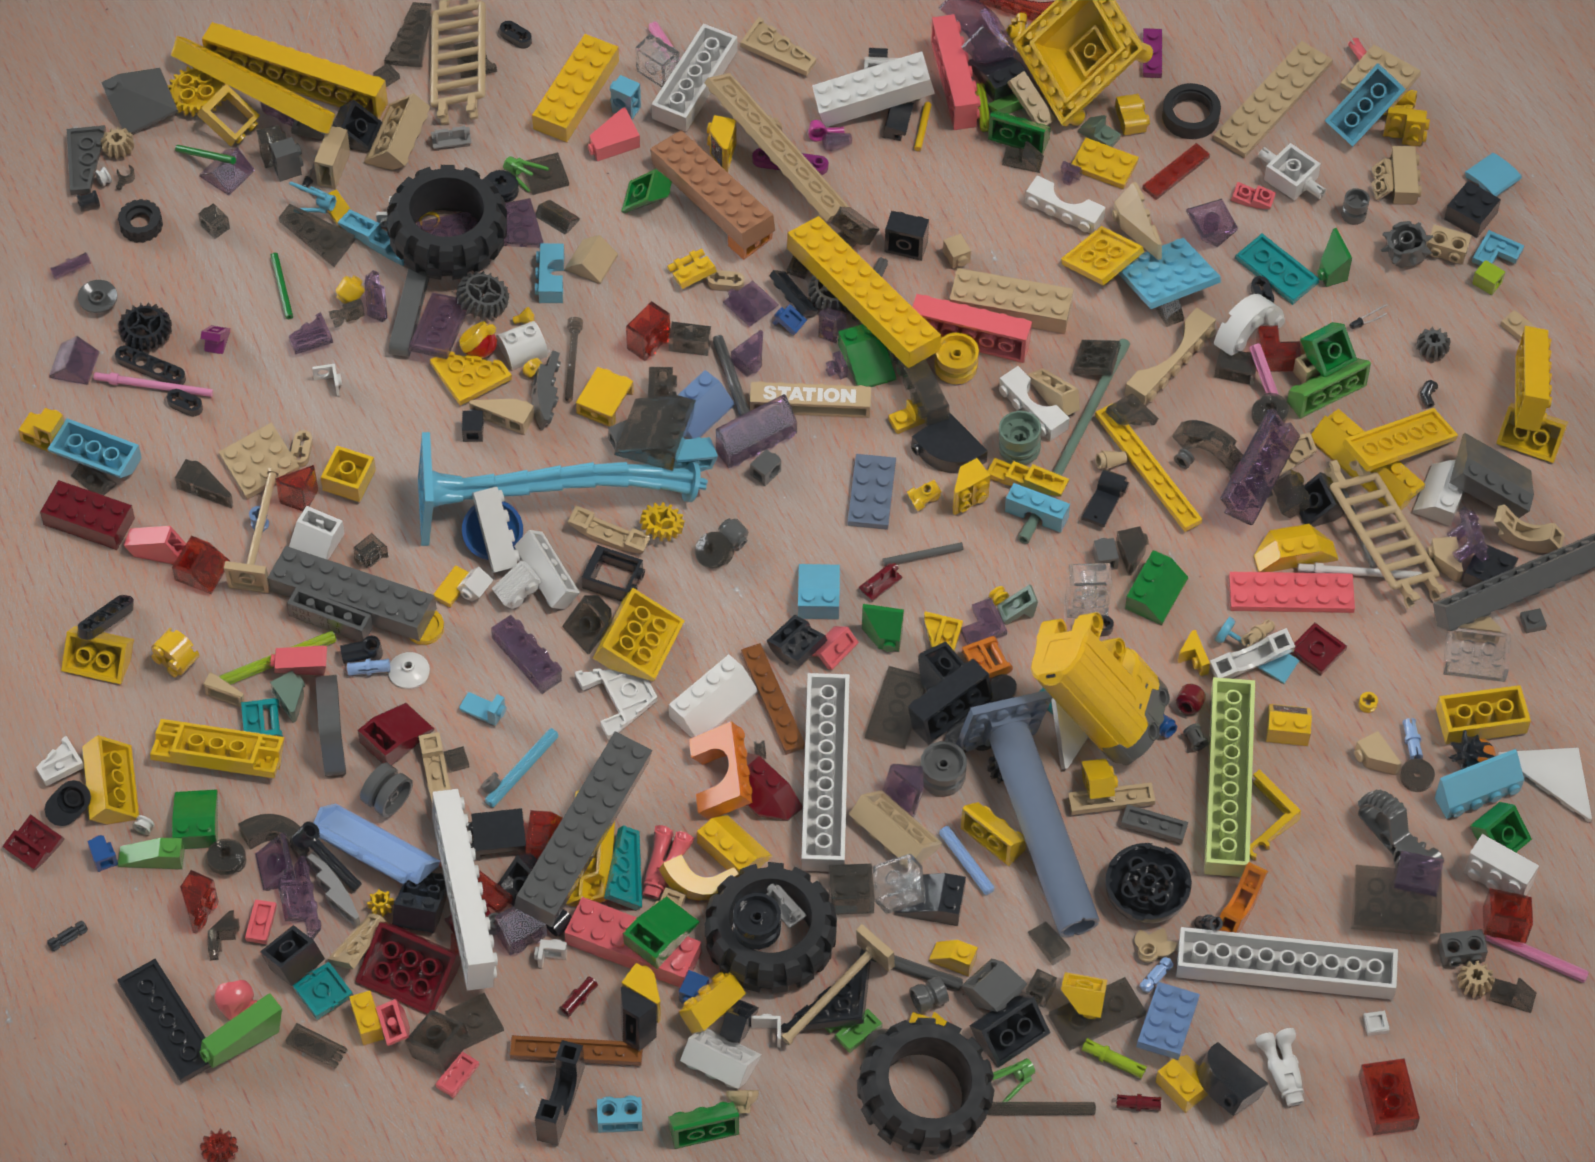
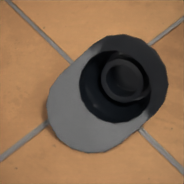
M76 780L67 781L62 784L45 804V815L49 822L57 826H66L75 821L90 804V790L85 784Z

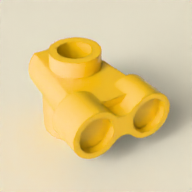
M1018 13L1016 18L1011 19V25L1006 29L1005 39L1012 41L1013 46H1015L1013 40L1025 30V25L1027 24V15L1025 13Z
M934 479L918 488L913 487L906 492L919 512L926 507L925 504L929 501H937L942 491Z

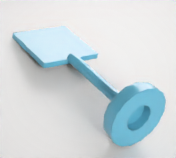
M1229 616L1216 636V642L1223 643L1229 635L1242 643L1241 637L1231 631L1235 625L1234 618ZM1287 654L1258 668L1285 684L1300 660Z

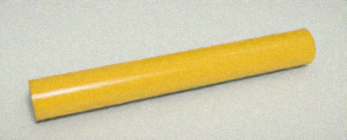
M925 102L914 146L915 151L922 150L932 105L930 102Z

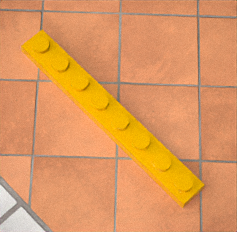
M1110 404L1096 411L1095 417L1118 447L1126 452L1128 460L1184 532L1202 524L1201 516L1116 407Z

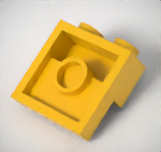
M1389 107L1383 136L1402 138L1403 145L1421 147L1422 142H1426L1427 131L1424 130H1429L1430 119H1426L1427 111Z

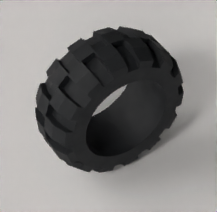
M441 165L440 169L431 170L430 167L421 169L416 172L415 178L412 179L408 176L390 198L387 208V233L390 238V245L396 256L400 260L404 259V264L416 273H419L421 270L425 271L428 278L441 280L442 276H452V280L466 277L468 272H480L490 264V259L495 260L504 246V239L507 237V208L504 198L487 177L480 179V174L470 168L465 167L464 170L455 169L454 165ZM441 208L463 210L473 215L479 221L470 231L452 237L432 235L415 224L424 214Z
M768 862V867L757 868V865L753 864L740 869L739 877L735 878L733 875H730L717 887L718 893L710 897L707 905L704 926L707 951L712 962L720 965V972H723V974L732 973L737 980L739 979L743 982L744 989L760 993L761 988L772 989V994L788 992V986L796 984L800 988L814 979V972L824 970L831 959L832 948L836 945L837 917L835 906L829 902V893L820 882L815 881L812 883L809 873L797 867H794L792 871L784 869V863ZM771 884L779 885L806 914L804 920L809 926L808 933L797 945L785 951L774 953L761 952L743 946L736 939L732 930L733 911L738 900L752 893L767 894V888Z
M917 1018L914 1023L904 1020L890 1026L889 1030L885 1034H880L870 1046L860 1066V1076L857 1080V1097L862 1100L863 1107L861 1111L869 1125L875 1124L880 1130L877 1135L889 1145L894 1141L903 1146L902 1151L919 1155L921 1151H929L931 1155L947 1153L950 1148L954 1146L961 1147L970 1140L985 1121L993 1103L995 1090L992 1087L991 1081L994 1078L990 1061L988 1059L984 1060L981 1055L984 1049L973 1037L968 1040L961 1035L960 1031L962 1028L948 1021L945 1026L936 1024L935 1018ZM911 1055H926L940 1060L953 1071L960 1083L962 1091L961 1108L951 1115L941 1118H925L913 1114L899 1103L892 1092L889 1082L890 1066L897 1060Z

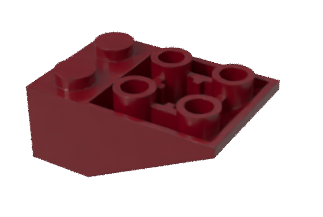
M404 703L370 719L358 729L359 743L382 764L387 762L393 765L419 743L420 735L430 734L435 729L412 707Z

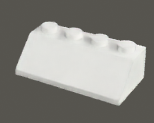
M728 654L669 704V718L693 738L718 727L758 693V689L744 667Z

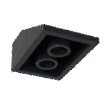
M1001 47L969 59V62H967L972 67V71L979 82L985 85L986 92L992 101L1014 93L1007 83L1009 80L1024 71L1029 77L1022 64Z
M948 873L902 876L894 915L958 926L965 892L966 876Z

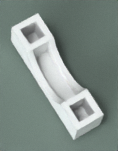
M1038 175L1026 191L1025 203L1030 207L1037 208L1049 216H1054L1066 224H1071L1083 232L1092 234L1104 220L1106 207L1089 199L1079 204L1065 203L1056 196L1054 183Z
M1017 366L1000 377L999 392L1003 397H1007L1012 402L1016 410L1026 411L1035 415L1041 424V436L1052 441L1069 429L1070 418L1057 405L1041 406L1034 403L1028 396L1031 378Z
M1287 628L1267 636L1250 647L1236 652H1229L1210 660V669L1216 678L1231 679L1294 652L1295 645Z

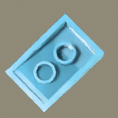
M799 564L798 616L803 619H839L840 565Z

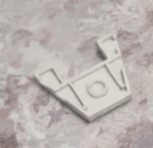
M611 669L575 672V677L582 691L603 683L619 713L600 721L608 740H610L615 731L619 733L657 702V695L647 679Z

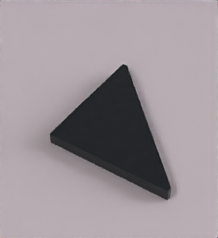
M870 960L801 1031L864 1024ZM831 986L817 996L818 999L809 1006L807 1004L794 1014L795 1017L791 1021L783 1023L781 1025L782 1032H788Z

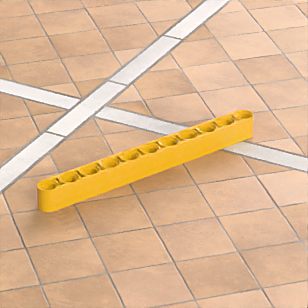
M176 36L171 56L319 132L330 133L335 118L333 112L190 39Z

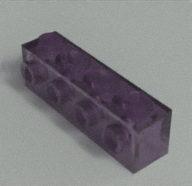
M509 615L491 627L492 639L541 694L562 681V668L559 663L553 662L550 659L547 650L537 644L533 634H528L525 631V627L519 619L516 620L512 615Z

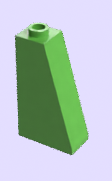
M271 993L203 1039L200 1051L202 1059L214 1068L279 1033L282 1008Z

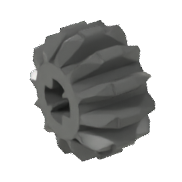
M1432 326L1430 331L1424 329L1418 336L1416 347L1420 350V355H1426V360L1430 357L1434 361L1437 357L1443 359L1450 350L1451 340L1448 338L1447 332H1441V328L1434 330Z

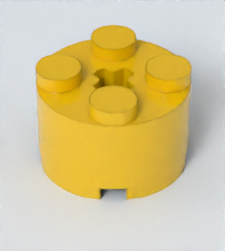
M169 628L151 646L153 652L151 657L157 664L162 663L167 668V672L176 678L178 675H182L200 655L198 650L193 651L191 647L194 644L178 630L171 632L172 628Z

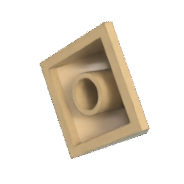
M601 235L586 238L578 246L565 270L601 284L617 258L618 253Z

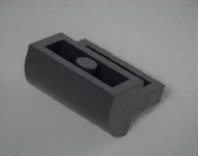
M793 615L766 641L779 660L786 665L791 662L800 667L827 642V638L823 633L811 628L808 621Z

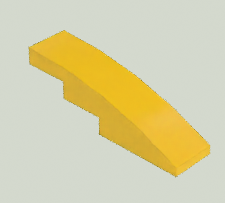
M997 458L993 459L987 470L992 480L1009 486L1016 483L1045 495L1061 497L1069 483L1068 478L1034 464L1031 467L1015 461L1009 464Z

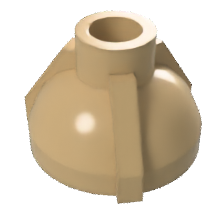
M759 1090L726 1091V1097L730 1102L734 1103L738 1113H751L750 1108L759 1096Z

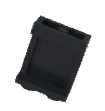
M522 808L471 814L472 822H468V830L471 831V835L474 837L470 846L475 849L476 860H480L481 854L518 851V855L527 854Z

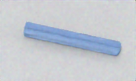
M949 826L941 828L940 836L985 895L992 893L994 885Z

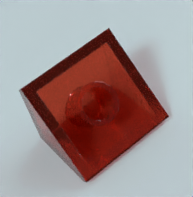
M314 465L275 478L280 504L300 511H304L306 506L310 507L318 492Z

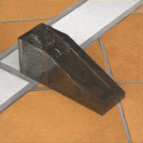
M185 459L175 476L177 489L232 508V494L200 462Z

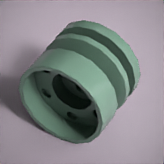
M1015 411L1004 416L999 423V452L1001 457L1009 463L1015 461L1023 465L1036 460L1041 451V424L1039 419L1026 411Z

